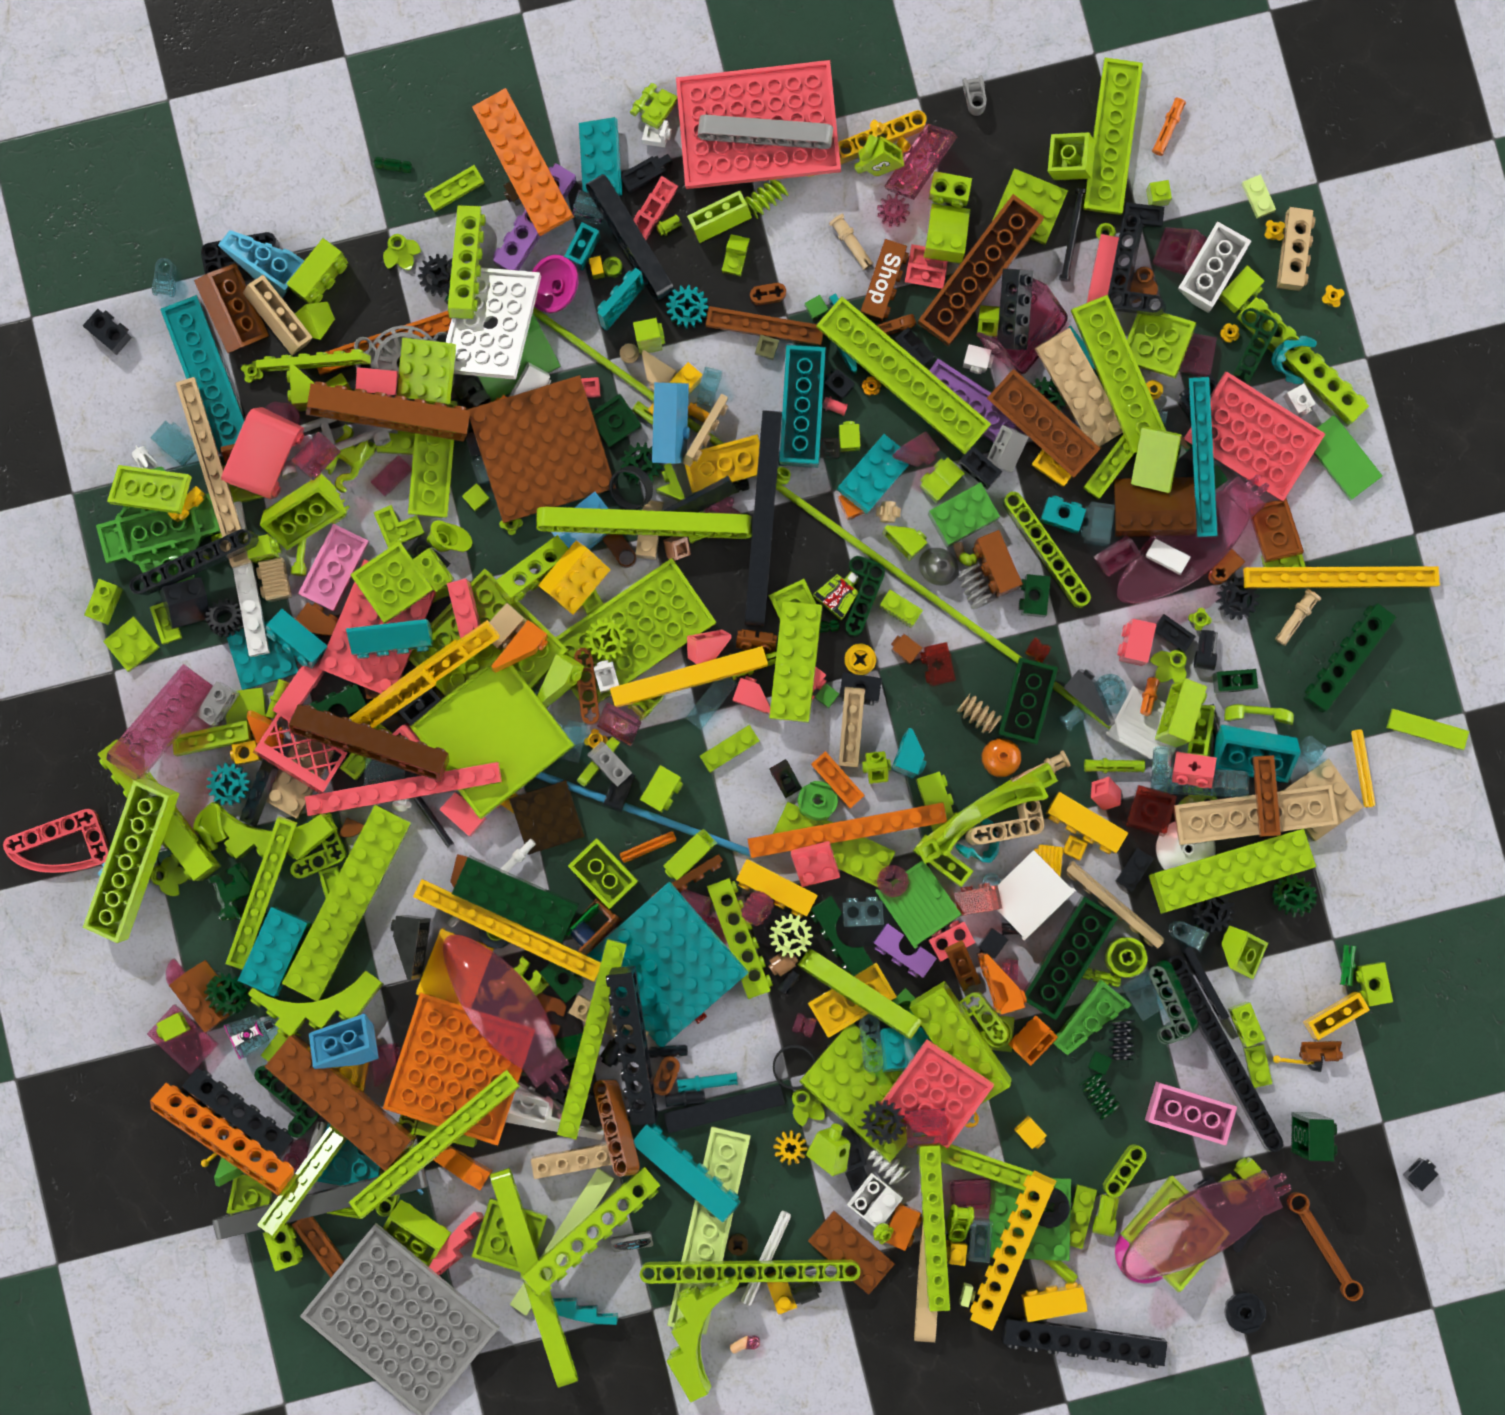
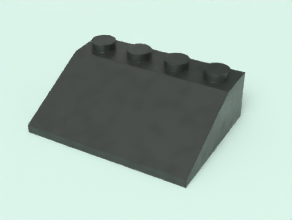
M400 915L392 919L391 931L393 932V938L407 980H414L423 976L431 918Z

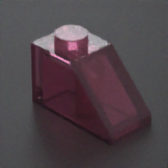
M925 431L902 445L892 456L894 459L919 467L924 463L928 465L936 459L934 455L940 449Z
M398 1043L377 1045L379 1058L372 1061L374 1087L382 1085L395 1069L401 1053V1047H398Z

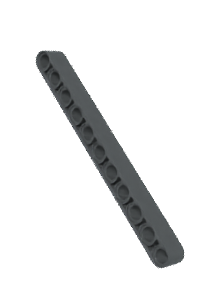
M424 1168L390 1196L427 1187L428 1183ZM378 1177L307 1194L286 1223L351 1207L348 1202ZM273 1203L212 1219L216 1240L260 1230L261 1228L257 1224Z

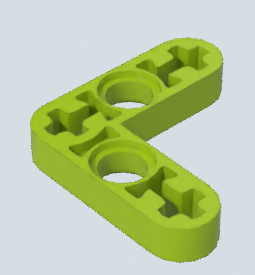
M326 813L334 823L331 813ZM338 830L334 832L335 837L332 841L328 842L325 840L322 842L324 850L292 864L290 870L295 878L308 877L345 860L347 853ZM338 841L339 845H335L337 851L342 852L339 855L340 859L332 857V854L335 852L333 847L328 848V845L335 844ZM317 856H321L324 859L323 866L319 868L313 863L314 858ZM309 860V865L313 871L310 872V868L303 870L302 875L296 873L297 865L306 866L308 865L306 861Z
M971 993L960 1001L968 1016H975L993 1042L1003 1043L1009 1038L1008 1028L982 993ZM972 997L980 998V1001L978 1002L979 1006L973 1005L972 1007L968 1008L964 1004V1002H966L967 1005L972 1003L974 1001ZM985 1012L992 1014L993 1020L991 1023L983 1021V1014ZM997 1022L999 1025L995 1027L998 1031L1003 1030V1039L1000 1037L996 1038L997 1031L994 1028L990 1030L989 1027Z

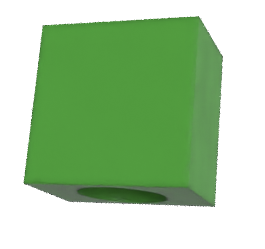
M821 295L812 298L804 304L812 320L828 313L829 310Z
M825 683L815 696V699L829 709L839 693Z

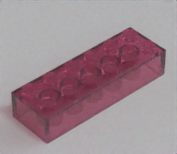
M183 664L108 751L106 760L133 780L144 778L196 716V712L213 685Z

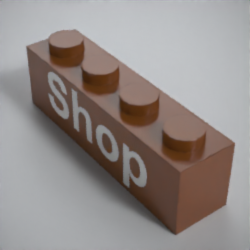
M888 239L884 240L860 311L870 320L882 323L883 318H888L891 307H888L889 300H894L897 289H894L896 282H900L903 273L900 270L902 263L906 264L909 253L906 252V245Z

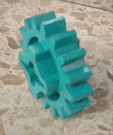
M688 285L687 289L684 290L680 286L679 292L675 289L673 290L674 297L668 296V300L671 303H666V307L670 308L667 314L673 315L671 321L677 320L678 327L683 323L685 329L688 328V324H691L694 328L695 322L701 324V317H707L704 311H708L709 307L704 304L708 302V299L703 298V291L699 294L697 293L698 287L691 290L690 285ZM692 296L696 297L699 302H695ZM687 303L690 304L689 310H685ZM675 310H676L677 312H680V313L683 315V318L680 317V316L675 312ZM694 313H698L695 317L691 318Z
M224 763V768L217 765V772L211 770L213 777L207 778L208 781H211V784L207 785L206 788L212 789L209 796L215 795V802L221 799V805H225L228 801L229 806H233L234 801L241 803L240 797L247 798L244 792L250 791V788L246 786L251 781L246 780L249 774L242 773L243 767L236 769V764L232 763L230 767L228 763ZM232 771L235 772L240 777V779L234 778ZM222 774V778L217 782L218 777ZM228 780L232 782V785L225 787V783H228ZM241 787L240 791L235 795L236 790ZM218 789L222 790L226 797H223L218 792Z

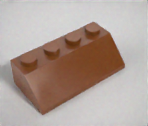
M236 263L194 280L227 353L269 336L259 313L243 294L247 286Z

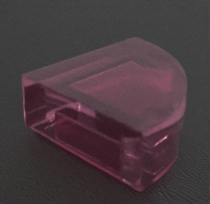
M175 958L170 961L166 968V981L168 985L185 973Z

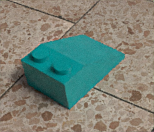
M923 1027L918 1028L912 1039L905 1037L893 1028L882 1029L878 1032L883 1072L904 1071L926 1040L932 1042Z

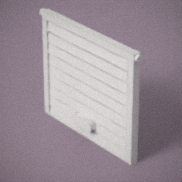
M1132 686L1114 720L1115 723L1105 734L1163 767L1169 768L1170 765L1168 763L1177 747L1155 740L1165 703L1157 699L1154 702L1152 714L1149 716L1142 715L1140 709L1143 701L1142 693L1144 691Z
M1033 850L985 898L1023 936L1022 939L1026 940L1076 890L1074 888L1071 889Z

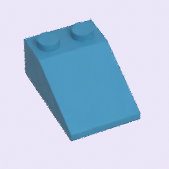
M596 492L592 493L575 507L608 509ZM551 532L554 537L558 535L568 548L577 540L589 550L603 540V537L608 535Z
M365 1014L309 1033L314 1069L361 1065L379 1058L374 1024Z

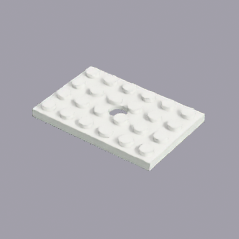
M481 268V277H477L479 294L475 296V300H478V310L474 312V318H452L446 343L456 344L453 374L516 379L541 280L540 272ZM491 318L498 320L495 328L486 329L484 327V322H488Z

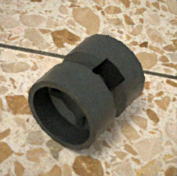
M474 377L465 380L454 392L461 402H466L465 407L467 409L488 404L491 401V397L486 391L480 390L481 385Z

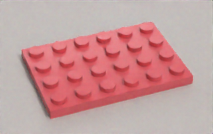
M1225 372L1210 396L1213 457L1216 461L1272 496L1284 501L1325 436V433L1235 376ZM1192 428L1189 429L1188 433L1184 437L1185 440L1189 442L1191 445Z
M364 559L361 567L369 561ZM354 582L328 643V648L325 650L318 668L381 694L401 679L412 650H409L407 654H397V651L389 652V656L377 657V654H370L369 658L357 659V656L351 654L346 628L384 624L356 582ZM435 590L386 624L426 619L437 592Z

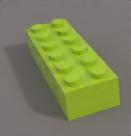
M945 981L911 1001L910 1010L914 1016L922 1021L921 1026L936 1046L994 1083V1087L982 1103L1011 1086V1077Z

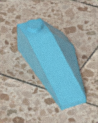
M231 230L228 231L218 245L255 280L264 275L281 298L290 289L286 283L304 262L303 259L290 250L272 247V244L255 241L252 237Z

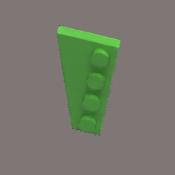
M1100 979L1056 1034L1058 1038L1053 1044L1065 1054H1070L1088 1040L1091 1034L1098 1032L1110 1019L1116 1018L1119 1012L1127 1009L1132 1004Z

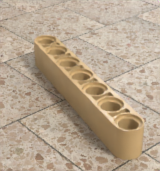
M922 1216L914 1341L935 1343L937 1311L930 1312L928 1309Z

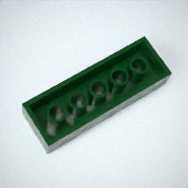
M471 855L468 856L451 893L561 943L579 905L572 900Z
M1081 896L1024 989L1026 1003L1050 1018L1057 1020L1118 917L1088 898Z

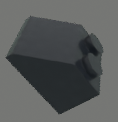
M201 577L161 588L160 595L172 629L206 620V612H209V605Z

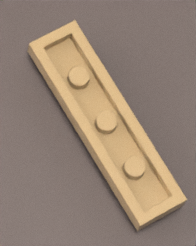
M721 394L685 455V465L691 467L694 461L697 462L702 454L700 449L702 446H707L711 438L709 435L711 430L715 432L720 423L718 418L720 415L724 416L729 407L726 405L727 396Z
M845 687L838 766L858 767L865 694V689Z

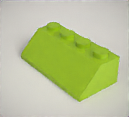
M321 473L264 510L260 526L286 550H289L344 515L346 510L335 486Z

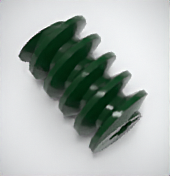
M1096 1074L1082 1081L1079 1086L1086 1085L1082 1091L1090 1092L1087 1099L1094 1098L1091 1106H1099L1095 1112L1103 1113L1100 1117V1120L1114 1113L1120 1103L1114 1101L1116 1097L1114 1094L1109 1095L1111 1092L1110 1087L1104 1088L1107 1082L1100 1081L1103 1077L1102 1074Z

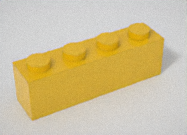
M1061 792L1056 794L1046 811V814L1049 815V820L1056 824H1059V822L1066 825L1065 829L1073 834L1080 833L1083 835L1082 839L1092 845L1095 842L1101 846L1099 849L1108 855L1111 852L1113 854L1117 853L1128 835V832Z
M746 859L736 879L739 881L738 886L747 891L749 888L756 890L755 895L765 900L767 897L774 899L773 904L782 909L785 906L791 908V913L800 916V918L803 915H808L818 896Z

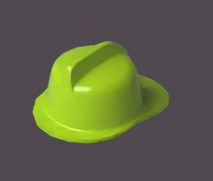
M440 520L434 521L431 524V532L427 537V542L437 551L447 552L454 550L465 552L471 548L472 539L465 529Z

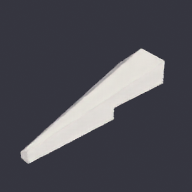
M518 1082L520 1087L515 1092L506 1122L558 1132L564 1106L548 1096L546 1098L535 1092V1088L532 1086L528 1088ZM584 1119L581 1121L578 1136L601 1140L604 1136L603 1129H596L589 1124L588 1120Z

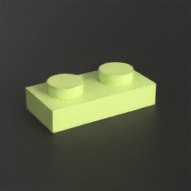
M1261 174L1242 182L1243 189L1257 219L1275 212L1276 208Z

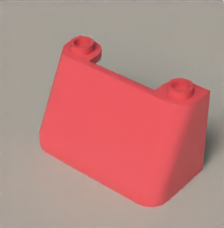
M263 407L251 409L224 468L221 480L268 499L276 498L281 491L280 483L277 480L291 448L302 442L304 427Z

